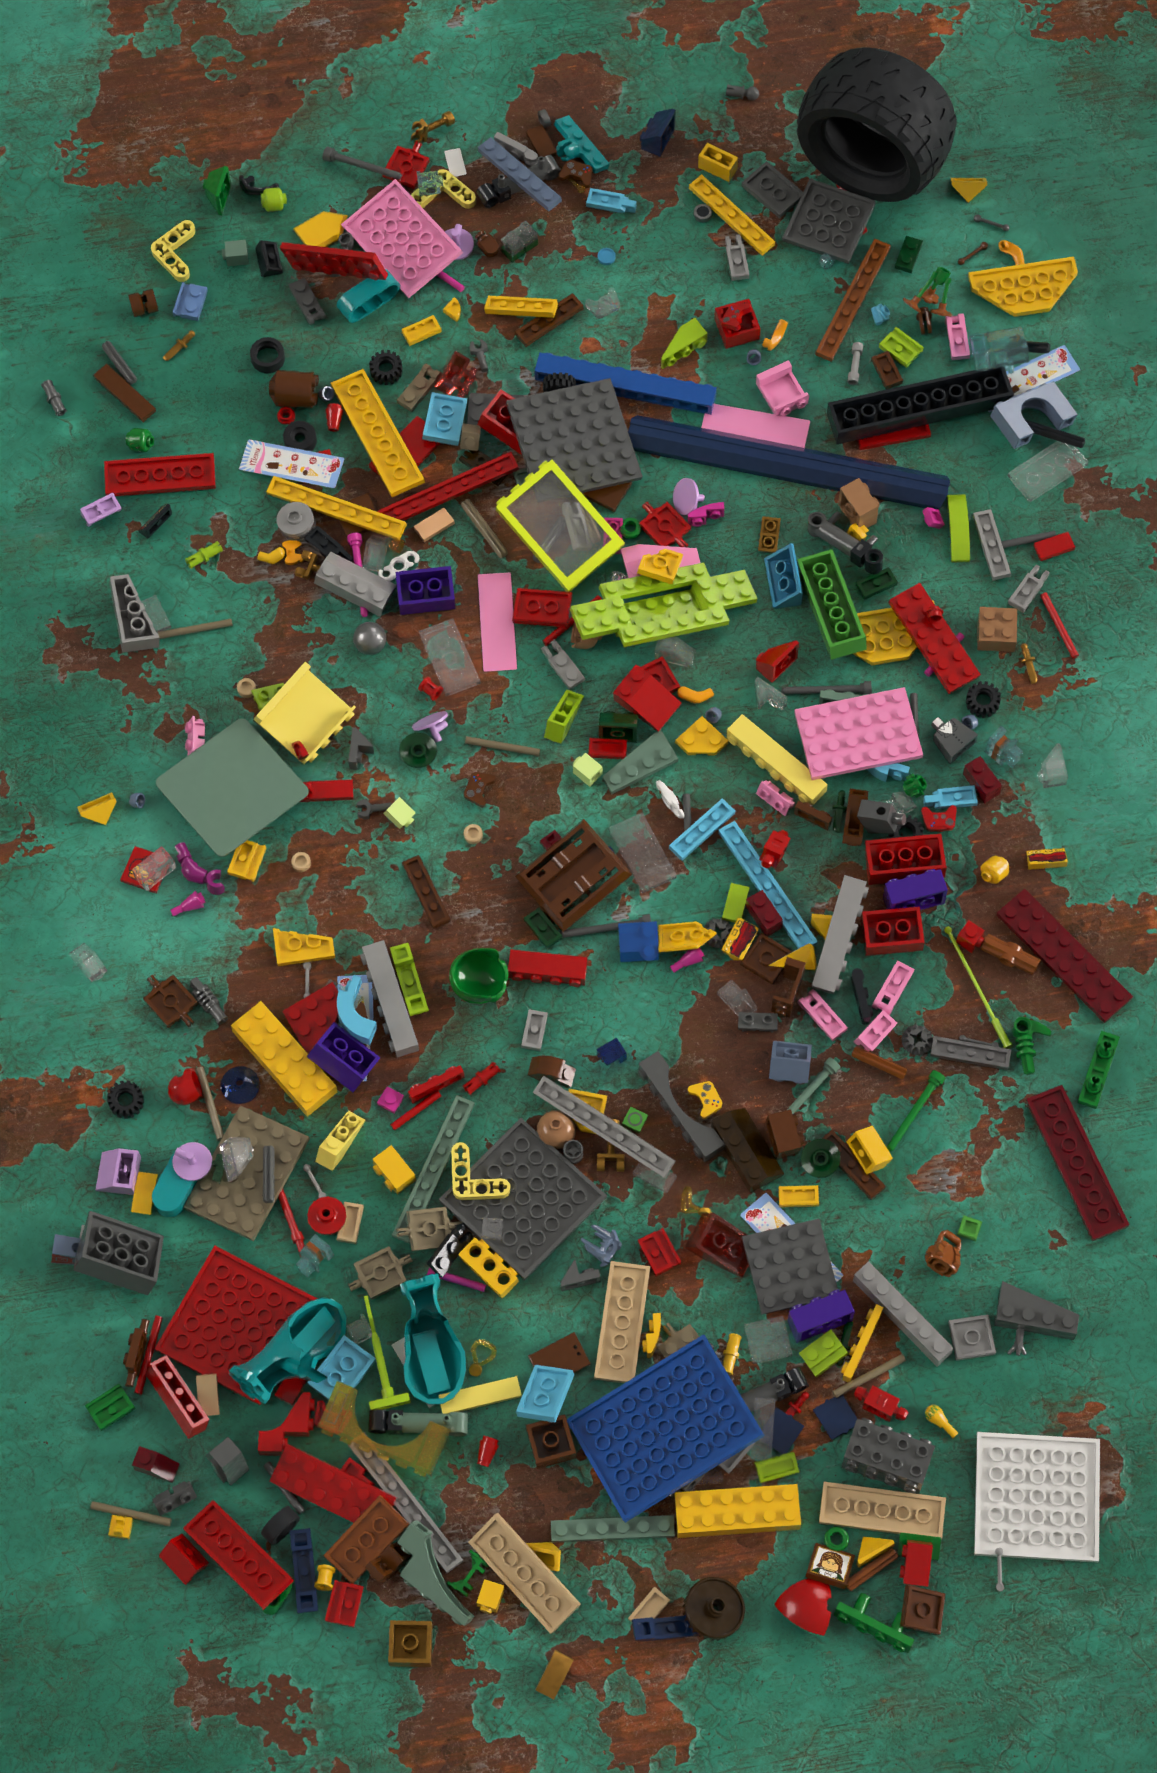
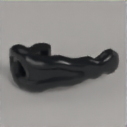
M243 175L239 176L240 187L248 195H261L266 188L279 187L278 183L263 188L253 187L255 184L253 176H248L245 179Z

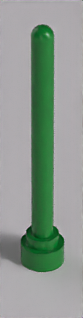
M932 1070L928 1076L929 1084L887 1145L888 1151L895 1149L935 1087L938 1088L939 1085L943 1084L946 1079L943 1074Z

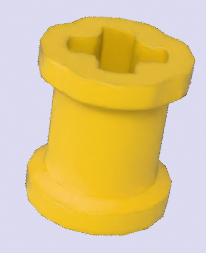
M318 1565V1579L314 1583V1587L321 1591L332 1590V1575L336 1569L330 1565Z

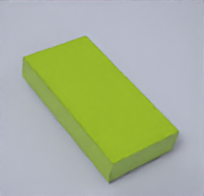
M731 883L722 915L723 920L735 923L737 918L742 919L750 887Z
M794 1452L754 1462L760 1483L799 1473Z

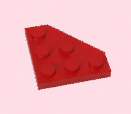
M333 982L282 1011L303 1049L308 1054L333 1022L337 1023L338 990Z

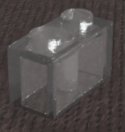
M161 846L134 867L132 872L134 878L148 891L172 872L176 865L174 859Z

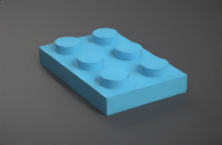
M432 392L422 439L458 446L468 399Z
M344 1335L317 1369V1371L328 1378L319 1383L308 1381L307 1385L340 1408L346 1396L347 1398L376 1362V1358Z
M535 1365L516 1410L517 1417L556 1423L574 1377L573 1370Z

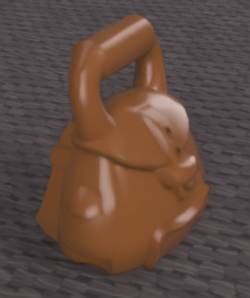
M949 1230L941 1231L934 1245L928 1247L926 1251L925 1261L927 1266L941 1276L950 1277L952 1274L957 1273L961 1265V1254L959 1253L962 1245L961 1239ZM945 1237L948 1240H950L952 1243L956 1245V1247H953L947 1241H944L943 1238Z

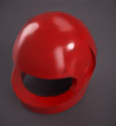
M193 1068L185 1069L181 1077L175 1075L168 1084V1095L178 1105H189L202 1095L199 1078Z

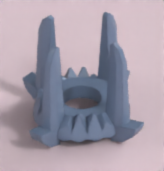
M592 1225L591 1227L597 1231L594 1234L603 1240V1242H600L602 1246L598 1247L581 1238V1241L585 1244V1249L602 1262L600 1266L603 1267L610 1263L609 1260L617 1250L621 1249L622 1243L615 1230L609 1232L598 1225Z

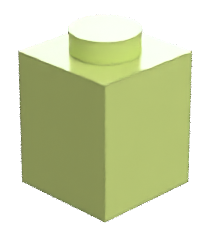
M587 753L582 757H577L573 762V773L589 787L603 774L602 766Z
M399 797L383 814L400 829L403 826L407 828L414 821L412 816L416 812Z

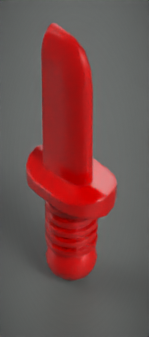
M803 1392L794 1404L790 1401L788 1404L790 1408L785 1413L792 1416L796 1412L800 1414L802 1410L799 1408L809 1398L808 1392Z

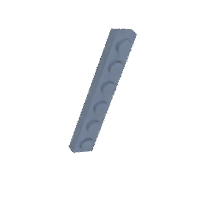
M490 137L478 147L480 154L548 212L562 202L561 196L493 138Z

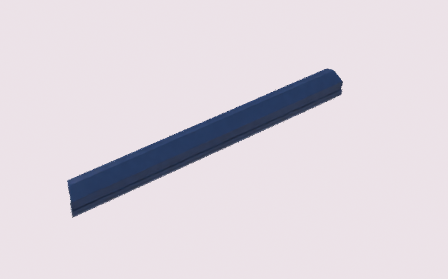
M640 415L631 418L628 429L633 449L637 452L839 492L841 487L860 478L862 483L867 484L872 497L920 508L940 509L947 497L950 479L945 475Z

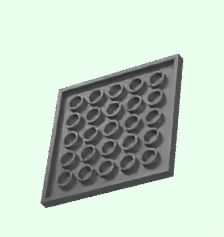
M611 378L507 400L506 406L528 475L539 471L538 467L547 460L549 462L553 460L581 493L642 479L643 476ZM552 470L532 486L537 503L572 495Z
M520 1118L470 1168V1180L499 1178L507 1180L510 1183V1194L502 1199L458 1200L453 1195L452 1185L439 1198V1202L480 1240H484L494 1253L496 1252L525 1281L607 1198V1195L553 1146L545 1144L540 1139L537 1131ZM459 1181L460 1189L456 1191L464 1194L463 1181ZM490 1184V1193H493V1189H499L502 1193L507 1188H504L502 1184L499 1185V1188H493V1184ZM479 1185L476 1191L479 1194H484L487 1191V1187Z

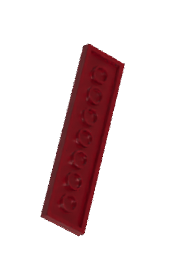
M1025 888L997 912L996 915L1104 1023L1133 998Z
M1063 1085L1027 1098L1026 1103L1092 1242L1129 1227L1130 1224Z

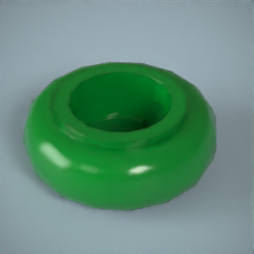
M626 518L623 520V526H619V531L626 539H635L641 534L642 527L637 519ZM629 525H632L636 529L630 532L627 531L625 528Z
M832 1527L826 1531L824 1543L834 1551H843L849 1544L848 1533L841 1527ZM833 1534H839L843 1541L841 1544L835 1545L831 1542L830 1537Z

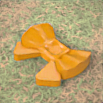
M288 540L282 543L286 550L285 564L295 565L299 561H304L301 557L302 554H295V549L302 546L301 542Z

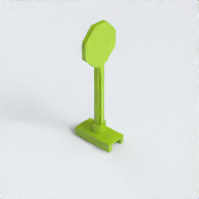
M368 1295L364 1296L372 1331L373 1349L382 1384V1398L370 1401V1410H385L410 1404L409 1393L394 1395L393 1387H390L382 1347L376 1333Z

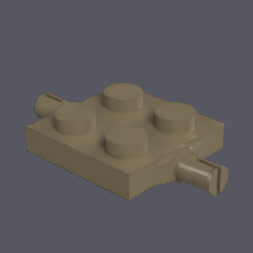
M446 1207L412 1210L406 1212L407 1227L397 1228L396 1232L401 1233L396 1235L397 1237L408 1235L411 1251L436 1249L446 1236L451 1233V1230L456 1227L455 1225L462 1222H450Z
M390 1246L354 1263L358 1279L349 1283L348 1286L351 1292L362 1286L367 1291L370 1299L373 1300L406 1282L402 1266L413 1261L409 1254L398 1259L393 1254Z
M668 1322L662 1328L669 1337L657 1348L666 1358L697 1339L699 1335L691 1324L675 1332Z

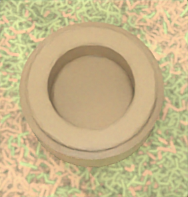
M249 678L240 680L237 684L238 694L243 698L253 696L251 690L256 689L255 682Z
M471 824L464 829V839L467 843L477 844L482 840L483 832L480 826Z
M298 852L292 857V867L297 872H305L310 868L311 860L308 854Z

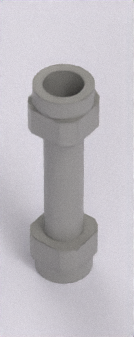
M854 342L852 346V366L847 383L850 385H857L859 381L858 368L864 346L860 342Z

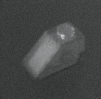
M678 637L660 639L656 643L655 659L663 656L666 662L691 668L696 650Z
M1060 743L1054 746L1043 761L1040 771H1038L1039 782L1043 783V788L1062 786L1067 783L1068 775Z
M85 943L69 953L72 960L91 982L99 980L107 972L97 954Z
M229 1137L220 1145L228 1182L233 1181L239 1176L253 1158V1147L250 1138Z

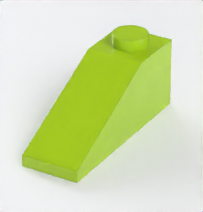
M570 690L565 691L547 720L544 738L562 744L584 699V695Z

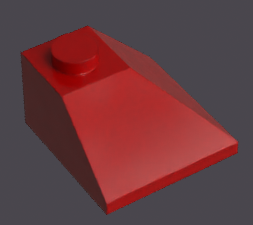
M795 640L769 648L765 653H760L756 658V670L772 683L798 658L799 642Z

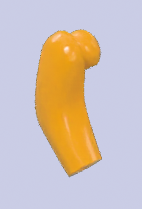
M1007 240L999 242L1000 251L1011 255L1015 265L1025 264L1021 248Z
M780 319L771 340L765 338L762 346L768 348L767 350L769 351L773 350L783 338L788 322Z
M682 686L677 691L679 698L694 704L702 703L714 696L711 688L697 692Z

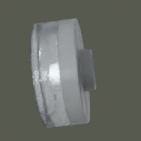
M302 502L286 504L277 515V525L280 532L288 540H304L316 525L310 507Z

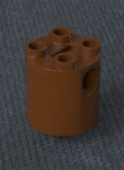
M277 370L269 382V395L276 407L313 408V406L318 404V393H315V387L318 386L319 376L315 375L314 372Z

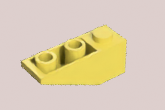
M348 1111L319 1146L315 1162L333 1171L365 1123V1119Z

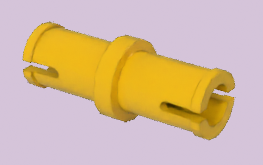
M735 1333L729 1334L726 1350L723 1351L724 1359L722 1365L729 1376L733 1375L742 1339L740 1335Z

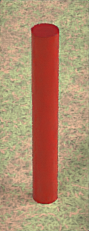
M438 1090L391 1123L390 1126L395 1131L442 1097Z

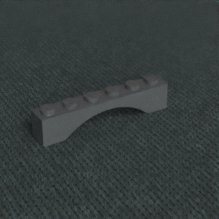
M659 1051L641 1061L638 1071L640 1078L649 1083L650 1092L661 1100L659 1103L662 1109L671 1114V1121L675 1127H680L683 1131L682 1136L684 1140L693 1145V1152L697 1158H702L706 1162L722 1152L725 1144L714 1128L694 1121L676 1103L669 1086V1065Z

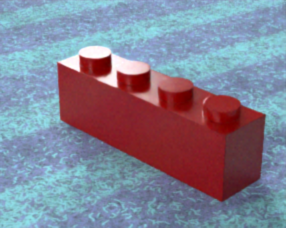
M510 949L508 978L515 981L531 980L534 983L545 981L553 985L564 983L572 987L585 986L587 957Z
M165 1355L150 1363L145 1375L187 1438L189 1439L205 1431L210 1419L168 1356Z

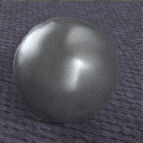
M365 622L355 629L353 642L361 653L367 655L377 654L385 646L386 633L379 624Z

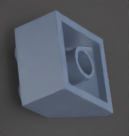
M773 1041L769 1079L779 1082L784 1080L793 1081L797 1084L808 1083L812 1045Z

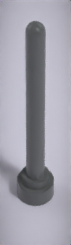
M327 146L324 149L323 160L332 162L337 160L395 179H401L402 177L400 172L339 154L332 147Z
M864 681L860 685L783 687L781 692L782 694H818L820 690L830 689L840 693L860 692V694H872L871 681Z
M644 914L636 920L568 929L564 932L561 931L560 934L562 938L614 931L619 930L618 923L651 922L650 914Z

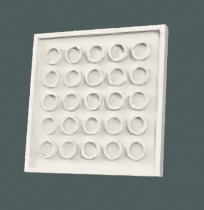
M977 1432L974 1555L997 1557L995 1550L1002 1548L1003 1554L1001 1557L1098 1563L1100 1439Z

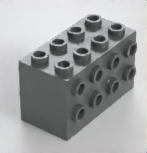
M857 1419L841 1468L852 1473L864 1475L872 1480L884 1482L889 1486L904 1489L906 1492L919 1494L935 1445H932V1442L927 1439H914L911 1434L906 1432H894L891 1427L881 1425V1427L874 1425L873 1421L869 1419Z

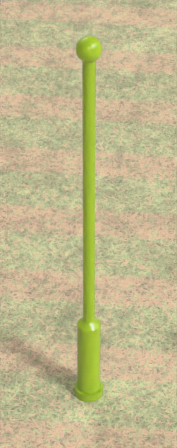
M949 926L945 927L944 932L949 935L989 1015L991 1016V1023L1003 1044V1048H1011L1013 1044L1008 1039L999 1019L995 1018L953 934L951 933L952 928Z

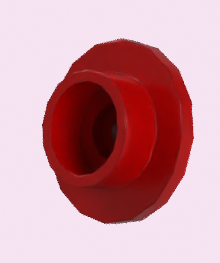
M329 1196L315 1200L307 1213L308 1223L311 1228L322 1235H331L341 1230L347 1218L346 1209L342 1202ZM330 1212L327 1217L323 1216V1213Z

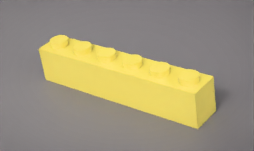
M743 714L727 729V739L732 745H737L745 756L753 758L761 769L765 768L770 772L774 780L782 782L784 787L789 792H794L802 803L807 802L813 806L827 792V783L822 779L812 780L809 769Z

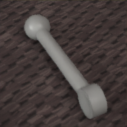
M305 962L303 965L305 969V994L303 998L310 995V962Z
M305 1164L303 1166V1170L308 1173L310 1179L312 1180L317 1192L319 1193L318 1197H326V1194L321 1191L316 1179L314 1178L310 1170L311 1166L309 1164Z
M997 1548L995 1550L998 1568L996 1589L1002 1591L1004 1590L1001 1562L1003 1549Z

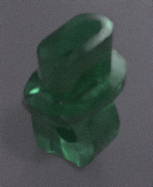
M222 1154L216 1155L215 1161H212V1166L215 1167L212 1182L220 1184L224 1171L231 1170V1157Z

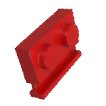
M664 1228L637 1240L655 1277L681 1264V1260Z
M334 1580L325 1622L355 1628L364 1586Z

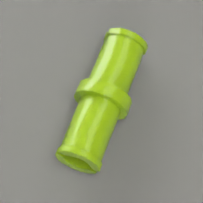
M216 541L206 548H200L199 552L185 558L187 565L189 564L188 567L192 569L204 561H209V558L223 552L221 545L218 546L220 543Z

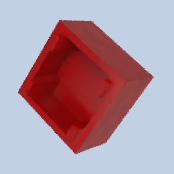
M745 299V300H742V301L735 302V303H750V304H751L750 299ZM731 304L715 308L714 320L725 349L760 340L761 328L754 310L742 316L741 329L735 331L723 327L720 322Z

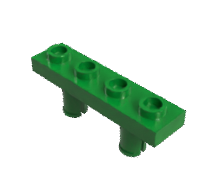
M1101 1031L1077 1103L1094 1109L1097 1108L1119 1042V1036Z
M860 1593L853 1608L839 1601L834 1616L840 1622L850 1623L858 1631L873 1635L879 1642H887L893 1645L895 1650L909 1653L914 1639L902 1633L904 1627H900L901 1612L897 1613L891 1627L864 1614L871 1600V1597Z

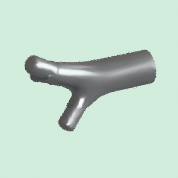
M1018 1328L1016 1330L1015 1342L1007 1352L1009 1355L1015 1350L1017 1356L1020 1355V1352L1023 1355L1027 1354L1023 1346L1024 1329Z

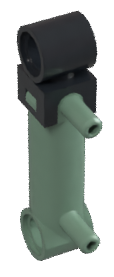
M370 1410L368 1432L373 1434L389 1433L392 1435L430 1433L466 1436L468 1433V1414L464 1412L438 1414L405 1413L403 1410Z

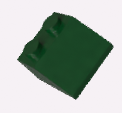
M613 711L600 712L599 738L624 739L627 742L637 743L638 714L632 712H625L623 714Z

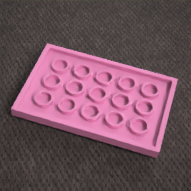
M396 179L341 224L365 252H372L377 255L383 267L400 283V290L408 299L463 253L457 244Z
M905 687L794 709L812 780L923 758Z

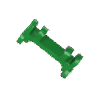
M472 1550L468 1552L472 1558V1569L466 1578L451 1583L447 1581L446 1583L450 1588L455 1591L457 1590L465 1597L469 1594L462 1589L465 1587L472 1591L473 1587L467 1582L476 1570L481 1574L485 1572L479 1565L483 1564L487 1568L489 1566Z

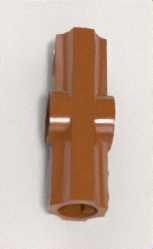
M990 934L987 935L981 947V950L999 958V961L1005 966H1015L1031 975L1035 973L1041 959L1024 952L1016 943H1006Z

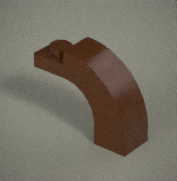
M851 788L849 790L842 840L844 844L850 846H861L864 826L857 815L861 800H868L869 791Z

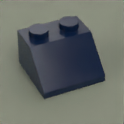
M675 109L656 112L654 117L649 119L646 132L643 131L640 136L642 150L661 157L675 131Z

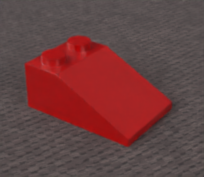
M638 665L632 668L613 692L614 701L628 711L638 714L639 719L658 732L682 704L652 675Z

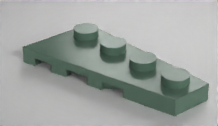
M661 730L659 732L656 731L603 776V781L612 795L678 762V757Z

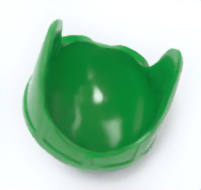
M476 948L467 950L454 959L449 970V980L453 991L462 1000L473 1004L495 1003L506 990L508 968L505 961L499 959V952L496 949Z

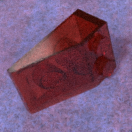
M714 1212L702 1213L685 1248L698 1257L740 1278L743 1277L748 1267L742 1236L747 1234Z

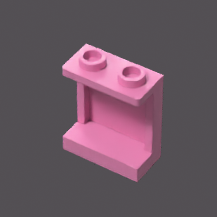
M789 360L756 375V385L776 416H786L791 411L797 408L801 409L808 404L809 394L807 392L804 393L793 375L792 365Z

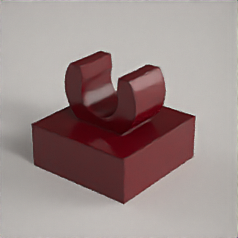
M553 830L540 840V844L547 850L561 836L556 830Z

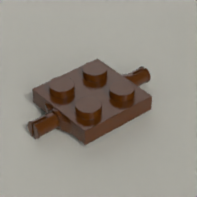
M174 974L160 983L154 975L148 977L147 981L154 988L143 998L145 1003L167 1028L181 1019L188 1027H191L194 1021L188 1013L198 1005L197 1000Z
M141 1319L140 1329L135 1328L134 1333H131L129 1336L128 1345H130L129 1353H125L123 1364L128 1371L125 1384L127 1387H134L135 1377L138 1378L148 1340L146 1335L150 1321L147 1319Z

